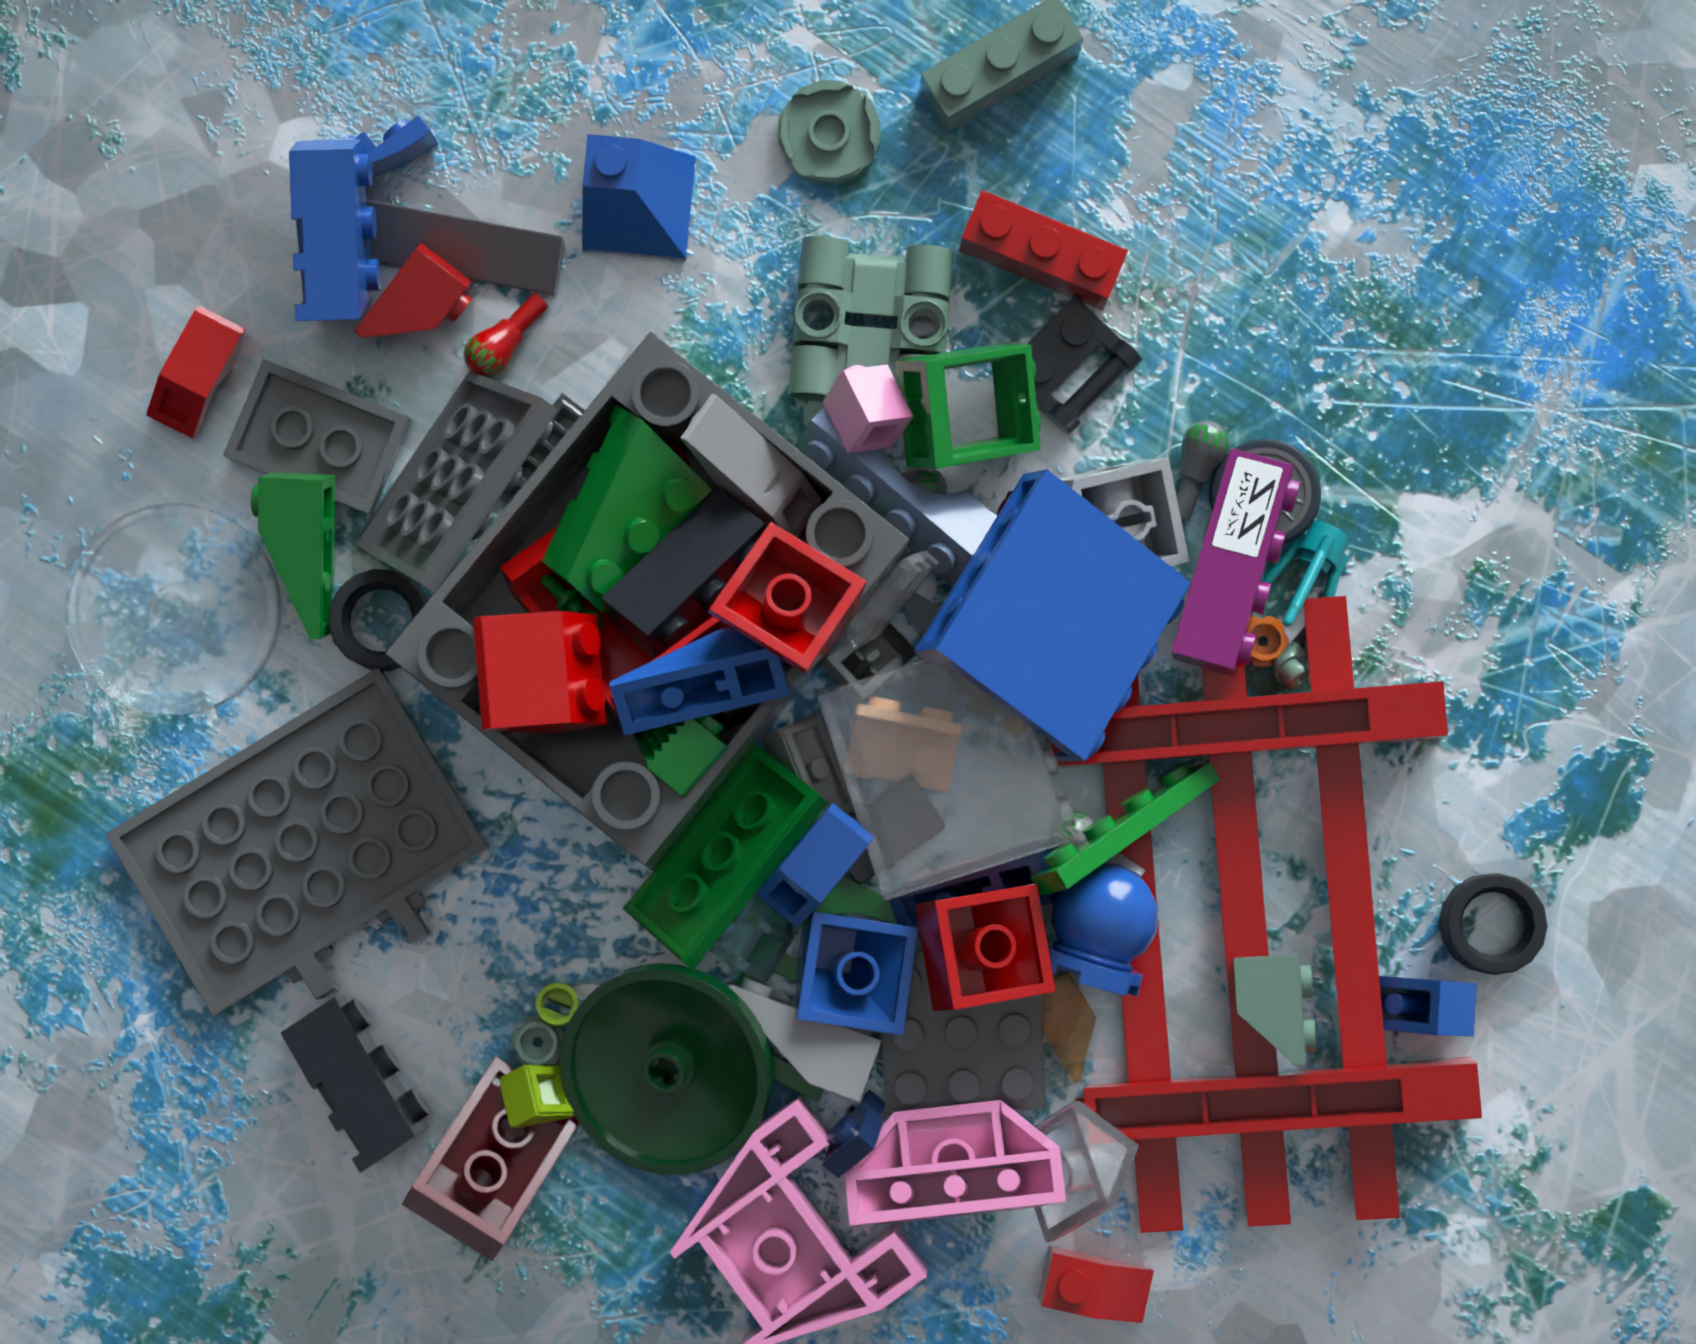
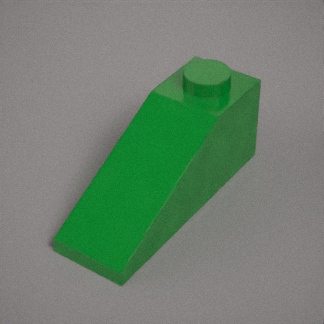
M272 472L258 477V485H254L251 493V511L254 517H258V532L309 638L322 639L331 634L328 621L330 604L334 598L335 475Z

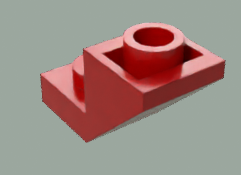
M198 306L191 315L158 375L146 416L193 439L202 429L215 388L233 369L246 329Z

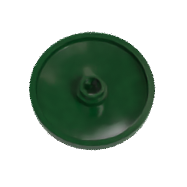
M665 963L645 964L621 971L601 983L580 1004L572 1016L564 1035L560 1060L561 1077L567 1101L574 1111L573 1114L585 1132L598 1146L619 1161L634 1168L662 1175H686L710 1169L733 1156L744 1146L759 1126L769 1105L773 1085V1064L764 1031L748 1005L732 989L702 971L687 966Z

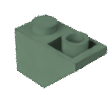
M1299 954L1235 957L1234 974L1237 1014L1294 1065H1306V1053L1316 1052L1314 1019L1303 1020L1302 998H1313L1311 965L1300 966Z

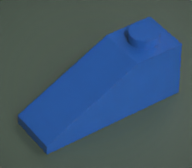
M731 627L717 630L609 682L624 736L789 696L784 660Z

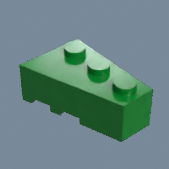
M615 405L608 419L612 422V425L599 452L592 453L586 466L590 471L576 501L570 500L542 559V562L566 585L576 591L585 601L601 613L606 610L601 597L695 510L712 491L642 419L618 405Z

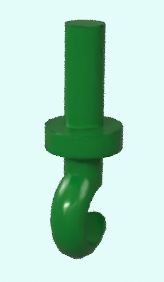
M546 574L542 577L541 584L558 600L556 604L558 611L597 615L598 631L602 629L603 621L595 611L582 606L583 598L573 589L567 591L551 574Z

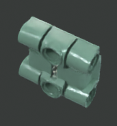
M828 236L804 237L801 242L789 397L810 401H823L836 382L837 376L843 370L855 365H862L864 367L888 365L898 385L896 360L945 353L953 250L935 245H912L906 248V258L849 253V243L843 239ZM814 308H824L832 314L834 319L828 328L813 330L805 324V315ZM846 313L898 317L897 328L849 326L845 324ZM921 316L931 318L937 324L938 332L929 339L915 337L909 330V324L913 319Z

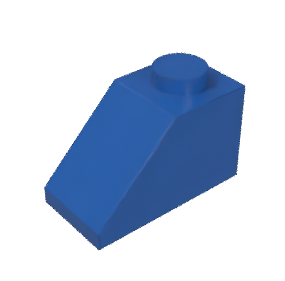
M1379 975L1384 1030L1437 1036L1474 1037L1477 983Z

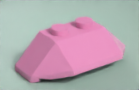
M1002 1100L894 1112L883 1124L875 1149L844 1174L850 1226L914 1222L1021 1210L1066 1202L1060 1147Z

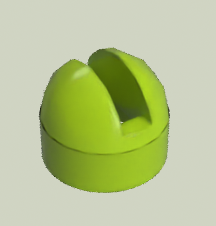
M552 983L545 986L539 992L536 999L538 1017L542 1022L554 1028L567 1026L579 1007L576 992L570 986L563 983ZM546 1000L571 1009L569 1015L565 1016L545 1008Z

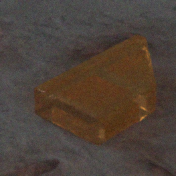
M1064 972L1054 979L1056 992L1040 994L1042 1032L1075 1084L1082 1079L1084 1063L1096 1016L1070 973Z

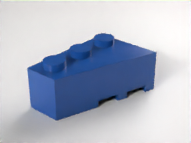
M361 139L297 141L289 150L291 219L296 220L299 253H293V270L301 271L303 302L295 304V321L360 319L374 296V291L381 289L379 259H371L369 240L376 239L377 236L376 211L374 207L366 206L365 186H372L373 180L370 154H362Z

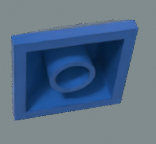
M587 134L582 186L583 252L686 261L696 157L642 139Z
M813 911L803 921L796 964L795 1019L903 1035L919 928Z

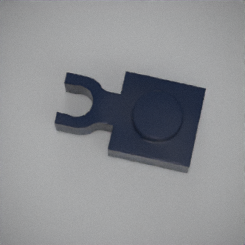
M871 1090L865 1093L863 1101L857 1109L853 1105L846 1109L844 1117L833 1126L827 1136V1141L830 1142L822 1165L837 1178H840L875 1149L884 1122V1118L880 1115L885 1103Z

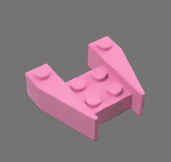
M799 1094L759 1124L670 1251V1254L675 1259L695 1243L699 1242L758 1322L756 1327L744 1335L741 1344H776L882 1310L927 1276V1264L897 1223L850 1256L790 1174L830 1143L827 1141L828 1129L802 1094Z

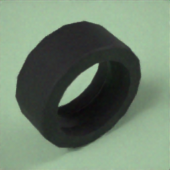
M371 569L355 574L339 587L330 604L328 625L333 642L346 658L369 670L381 669L383 671H392L401 668V666L385 654L387 651L370 650L362 646L354 637L350 621L351 612L356 602L368 592L378 589L391 590L401 595L408 603L413 620L429 599L415 582L392 570Z
M1500 873L1471 876L1456 885L1443 902L1439 918L1442 941L1452 958L1467 969L1492 975L1516 972L1532 962L1544 945L1548 927L1545 907L1534 889L1519 878ZM1490 892L1504 894L1515 901L1522 912L1524 921L1522 937L1516 946L1504 954L1493 956L1480 953L1470 946L1463 934L1462 928L1464 910L1471 900L1481 894Z

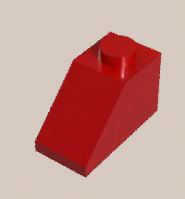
M421 242L354 332L360 337L365 338L437 329L444 318L454 323L472 300L470 296L464 293L472 280Z
M1049 1245L1038 1300L1042 1307L1094 1319L1143 1323L1154 1270Z

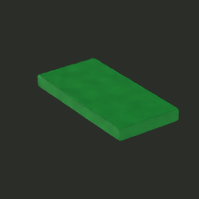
M755 745L627 902L623 910L680 961L694 969L829 802L758 745Z

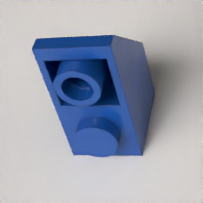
M832 803L801 836L755 894L797 928L819 906L875 837L860 826L854 818Z

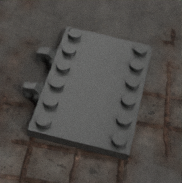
M374 669L105 834L212 1016H218L284 974L288 976L292 983H296L303 978L316 1000L325 998L339 989V986L334 985L328 978V966L323 961L333 954L329 948L330 946L376 918L381 923L392 918L407 935L406 942L408 944L421 939L430 931L416 909L426 903L420 891L490 849L381 669Z

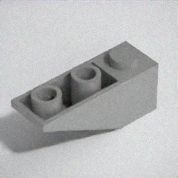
M711 394L700 411L692 417L688 428L680 437L714 483L763 521L766 528L772 522L793 536L798 537L808 523L812 513L822 502V499L805 475L715 394Z
M744 977L741 986L733 983L729 985V988L754 1013L767 1038L809 1084L860 1102L882 1042L881 1038L873 1036V1031L795 1019L796 996H794L791 1005L771 998L774 988Z

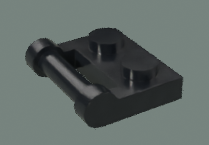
M1076 295L1027 343L1031 344L1032 358L1036 366L1034 381L1037 407L1067 435H1070L1080 425L1078 418L1126 370L1132 372L1142 362V358L1137 351L1126 341L1118 337ZM1101 346L1110 357L1064 404L1060 403L1052 394Z

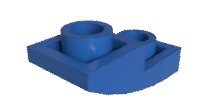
M419 115L410 122L404 119L390 127L383 135L384 142L376 147L364 131L357 137L349 135L341 139H361L362 154H370L373 177L400 168L438 145L433 133Z

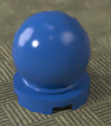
M1103 863L1070 888L1059 891L1053 901L1051 923L1058 941L1054 942L1053 945H1048L1052 972L1054 975L1057 973V970L1080 975L1078 981L1080 984L1127 996V994L1138 997L1144 975L1134 971L1131 962L1147 952L1157 933L1158 906L1149 887L1138 873L1121 864Z

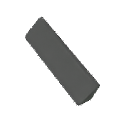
M366 200L367 207L375 208L377 218L376 239H369L371 259H379L382 264L402 267L422 242L473 281L555 296L565 250V243L561 236Z

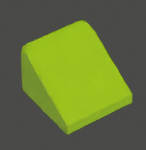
M522 1065L500 1078V1087L511 1127H526L575 1116L563 1088L561 1065Z

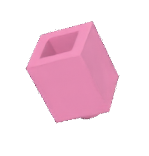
M855 365L843 370L837 376L836 382L823 400L829 417L848 454L892 448L913 418V414L888 365L873 367Z

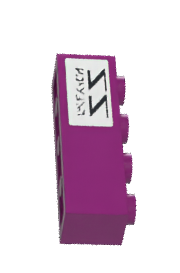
M1234 448L1230 449L1171 651L1173 659L1235 676L1239 663L1249 665L1257 635L1248 633L1253 612L1262 615L1264 613L1271 589V583L1263 582L1268 561L1276 564L1279 562L1286 533L1277 531L1283 511L1293 513L1301 482L1292 480L1294 464Z

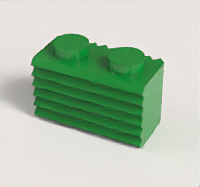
M716 714L633 733L635 744L646 767L682 797H685L728 748L720 735L724 725L715 717Z

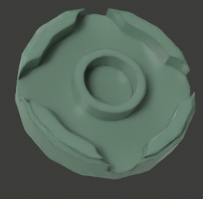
M820 80L801 87L792 96V99L786 104L785 108H783L778 120V144L785 162L799 177L817 185H840L858 178L872 165L880 147V120L874 104L865 94L863 95L860 91L854 89L852 85L842 81Z

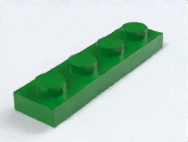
M1182 762L1170 768L1158 777L1162 785L1150 792L1146 788L1124 800L1120 804L1124 812L1116 818L1112 819L1110 815H1107L1087 826L1082 831L1086 837L1076 846H1073L1071 842L1066 843L1046 855L1043 860L1047 866L1031 877L1033 883L1037 884L1040 895L1044 896L1070 888L1221 779L1212 764L1207 762L1189 768L1186 762Z

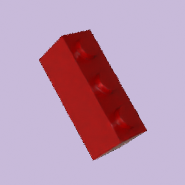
M981 190L961 237L959 249L962 253L1071 298L1076 295L1083 303L1102 311L1128 253V250L985 190Z

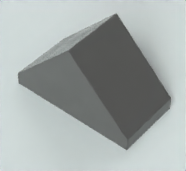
M880 615L822 664V670L855 705L857 703L864 704L869 699V696L874 695L917 653L914 652V647L883 615Z

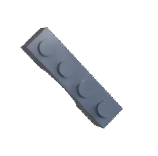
M825 407L810 421L794 445L800 452L908 537V549L952 587L959 579L997 517L966 490L951 494H939L926 491L910 483L892 466L884 449L848 454Z

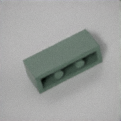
M1045 0L922 72L919 90L944 132L948 133L1078 57L1084 38L1061 0Z

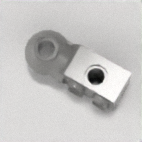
M1169 457L1136 460L1060 479L1168 565L1175 566L1190 562Z

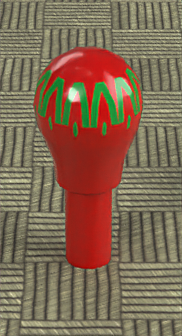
M533 293L507 320L502 319L494 326L471 337L465 345L463 352L464 362L470 372L488 378L497 377L503 373L511 362L516 348L523 340L522 334L549 308L547 303L539 295Z

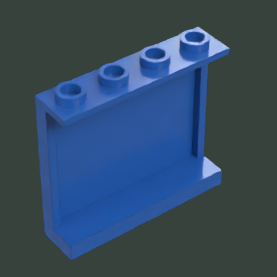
M1048 469L1026 473L1018 481L914 652L930 664L946 663L1058 747L1059 751L1055 758L1059 761H1086L1103 744L1105 739L1104 729L1113 714L1121 710L1128 702L1132 693L1130 685L1139 670L1147 666L1154 658L1158 650L1156 642L1164 628L1173 622L1182 611L1184 606L1182 598L1191 582Z

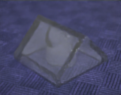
M1080 1101L1071 1102L1034 1126L1060 1147L1066 1194L1065 1203L1034 1207L1046 1243L1056 1241L1117 1204L1139 1147L1137 1143Z

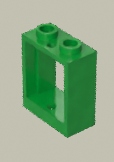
M995 344L896 360L898 387L913 414V418L903 431L907 467L939 469L1041 450L1039 436L1041 420L1037 411L1034 381L1036 366L1032 358L1031 344ZM992 362L998 437L952 445L944 370Z

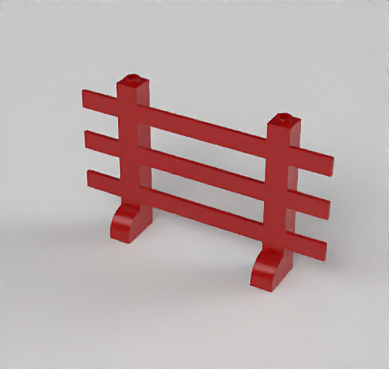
M1346 595L1306 599L1303 604L1311 692L1247 697L1245 668L1243 664L1239 663L1235 676L1202 667L1204 701L1141 706L1139 674H1137L1130 685L1132 693L1128 702L1121 710L1113 714L1104 729L1105 739L1099 750L1093 756L1087 758L1086 761H1059L1057 759V765L1061 768L1103 765L1107 815H1110L1112 819L1124 812L1120 805L1124 800L1148 788L1146 761L1209 756V762L1221 779L1211 788L1235 1075L1171 1079L1158 920L1157 933L1147 952L1131 962L1133 970L1144 975L1138 997L1127 994V996L1121 995L1128 1082L1089 1084L1083 1088L1084 1097L1075 1098L1077 1130L1087 1131V1143L1133 1140L1140 1233L1184 1230L1176 1137L1240 1133L1248 1227L1291 1224L1283 1131L1348 1127L1356 1221L1400 1218L1392 1124L1482 1118L1478 1066L1471 1056L1387 1065L1359 744L1443 740L1448 736L1443 681L1354 688ZM1046 739L1048 757H1055L1059 748ZM1316 748L1343 1068L1278 1072L1277 1049L1237 1014L1234 958L1269 956L1252 753ZM1150 830L1120 851V853L1146 870L1141 878L1149 887L1157 904L1152 834Z

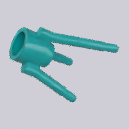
M1318 520L1313 521L1307 533H1303L1292 541L1290 546L1280 556L1278 564L1274 563L1264 574L1263 582L1272 584L1291 561L1301 553L1298 562L1307 568V571L1283 618L1282 623L1285 627L1292 626L1318 574L1327 575L1329 571L1322 597H1334L1336 594L1340 575L1349 559L1344 552L1350 542V538L1343 531L1328 523Z

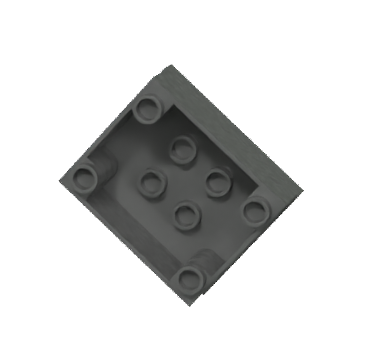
M650 331L385 654L634 858L653 871L906 562L910 555V550L908 549L909 538ZM715 394L719 396L796 466L822 499L821 504L810 516L805 529L798 539L867 581L859 607L830 650L806 674L794 666L787 671L789 696L762 702L751 717L730 727L723 723L718 713L715 715L724 725L720 735L728 748L685 797L679 795L646 767L635 744L634 734L624 736L620 720L612 711L605 712L606 725L558 734L482 730L473 618L527 613L511 594L500 567L559 525L570 500L576 501L590 470L586 466L592 453L599 452L612 425V422L608 419L615 405L642 419L668 446L676 443L687 455L691 469L712 489L710 493H713L718 486L680 437L688 428L692 417L700 411L710 395Z

